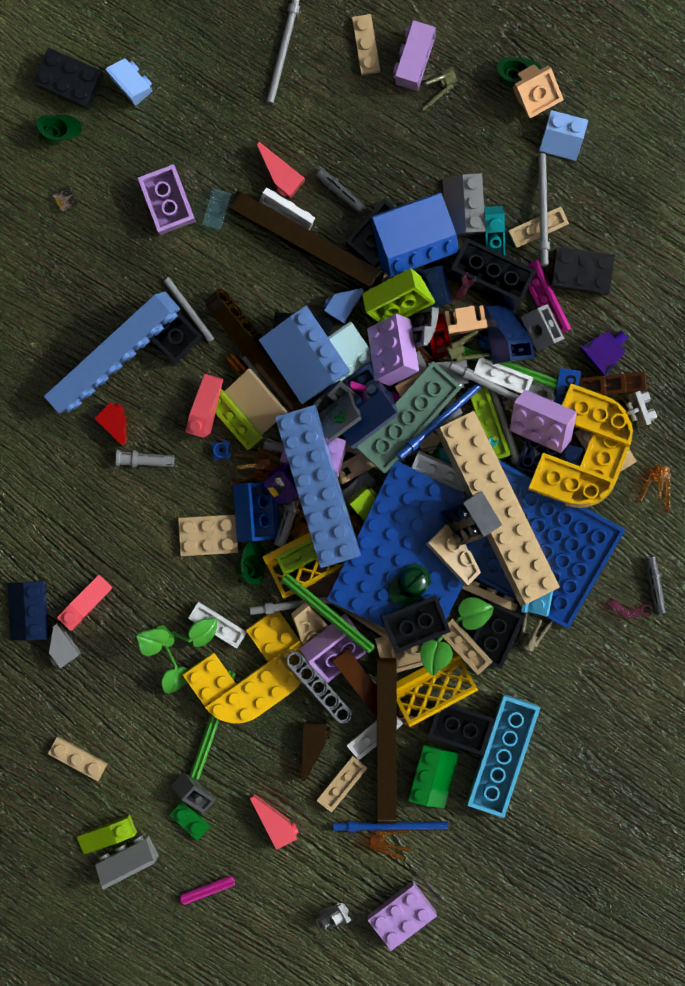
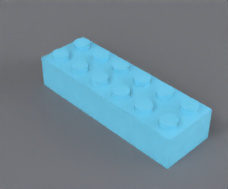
M503 693L501 694L494 716L495 721L483 756L481 755L466 801L467 806L503 818L505 817L540 711L539 705Z

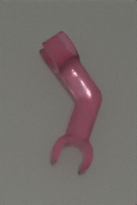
M468 272L464 274L462 278L463 283L455 298L463 300L469 286L474 284L476 275L473 280H468L466 278Z
M613 598L608 603L609 606L627 619L641 615L645 617L652 615L650 612H643L645 607L650 606L646 603L642 604L640 608L630 611Z

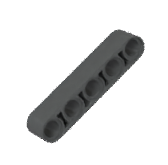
M293 649L283 651L281 654L282 663L333 720L342 724L347 723L351 718L350 709L302 654ZM295 655V660L289 663V658ZM306 668L307 674L302 677L301 673ZM319 682V687L313 690L314 684ZM331 696L330 702L326 704V698ZM342 709V715L337 717L338 711Z

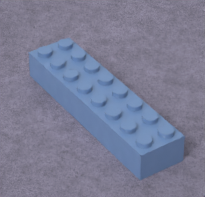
M166 292L155 294L44 397L59 414L75 410L82 404L81 401L84 398L90 397L95 392L94 388L103 385L109 379V375L116 373L123 367L121 363L132 359L137 354L135 350L145 347L150 342L149 338L158 335L164 329L163 325L175 320L178 317L176 313L180 308Z
M316 405L275 417L320 568L359 557L361 555Z

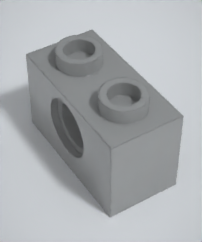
M548 304L521 317L523 325L527 329L537 352L564 339Z

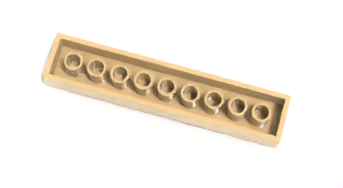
M475 411L436 429L435 431L467 497L482 491L502 523V526L488 534L487 538L519 604L526 605L560 588Z

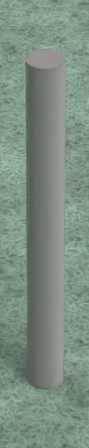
M169 277L165 279L163 283L208 343L212 342L215 339L171 279Z

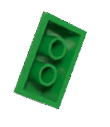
M422 743L408 794V801L428 807L445 808L460 752Z

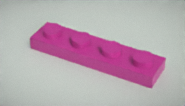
M536 260L526 265L536 270L528 288L537 307L548 304L561 332L564 333L570 330L571 327L539 261Z

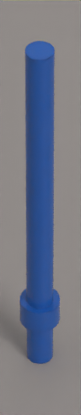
M475 383L415 438H411L396 456L402 460L411 451L414 452L419 448V444L483 386Z
M348 821V823H333V831H348L349 833L365 830L448 829V822L377 824Z

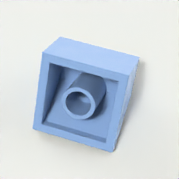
M123 59L105 69L110 78L135 106L152 92L150 87L152 83L145 75L143 77L137 72L139 68L133 61L128 62L126 59Z
M551 110L548 115L539 152L576 161L588 120Z

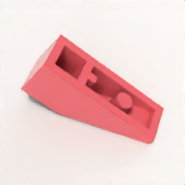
M259 142L257 144L258 149L276 188H278L276 192L284 198L288 196L291 199L305 182V178Z
M204 374L189 414L186 433L202 438L211 433L223 379Z
M98 575L66 607L57 619L70 631L74 630L113 587Z
M251 795L250 800L276 850L297 840V833L299 831L294 822L291 823L287 817L257 795Z

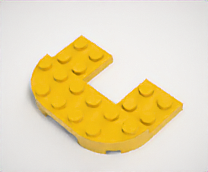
M570 384L562 406L577 412L574 427L593 433L580 466L543 453L530 483L529 490L563 502L569 507L585 508L598 504L613 490L631 445L633 429L626 410L618 402L607 396Z
M280 611L265 615L246 629L268 662L237 684L214 652L182 674L208 712L217 719L228 723L251 721L287 697L300 685V682L282 663L281 654L286 649H293L305 658L300 650L303 644ZM295 655L289 658V663L295 660ZM306 668L301 673L302 677L305 675Z

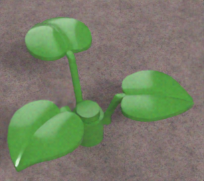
M467 598L459 605L458 612L461 616L456 619V622L459 623L462 620L463 627L467 630L478 629L489 620L494 608L479 598ZM442 636L437 639V642L430 640L423 643L420 649L421 661L425 669L433 676L451 662L453 656L450 645L446 642H440L444 639Z
M213 617L195 622L188 631L189 638L175 631L170 632L165 625L135 634L139 649L143 655H155L161 650L162 646L166 650L174 670H167L162 676L161 686L165 693L176 692L187 683L182 674L188 669L186 667H177L168 648L174 644V637H178L186 642H192L195 647H201L210 642L217 630V619Z

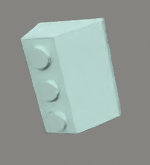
M351 321L328 337L350 369V373L339 379L340 381H343L372 361L369 347Z

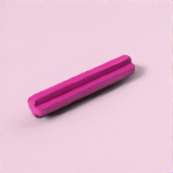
M228 876L180 895L181 903L186 905L233 887L235 885L232 876Z

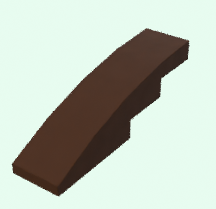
M646 372L580 378L579 387L601 395L647 391Z
M346 648L332 658V661L377 717V685L349 649Z

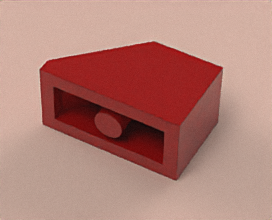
M442 312L438 313L436 328L429 342L433 360L448 356L445 346L450 345V340Z
M110 402L94 419L122 446H125L127 443V416L123 413L125 409L118 402L116 404Z

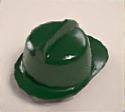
M503 58L497 63L496 68L500 75L499 81L512 88L515 86V83L521 81L518 76L519 72L532 65H535L538 69H542L538 62L530 59Z
M45 115L39 117L36 121L39 139L49 145H58L63 140L74 139L82 132L80 122L69 115Z
M256 541L248 542L245 545L242 557L236 563L235 572L240 583L259 585L263 581L266 565L263 556L266 553L263 546Z
M409 565L390 583L389 597L395 604L400 606L416 601L429 588L431 583L430 573L422 565Z

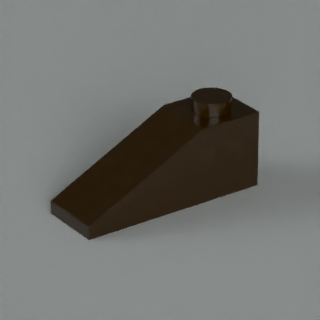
M304 721L301 781L307 779L326 744V739H330V727H327V722Z

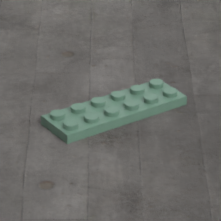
M433 361L395 403L399 415L358 445L356 449L385 474L399 459L396 454L406 446V443L411 438H415L432 422L462 387Z

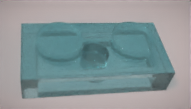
M213 188L202 226L221 231L232 196L231 193Z

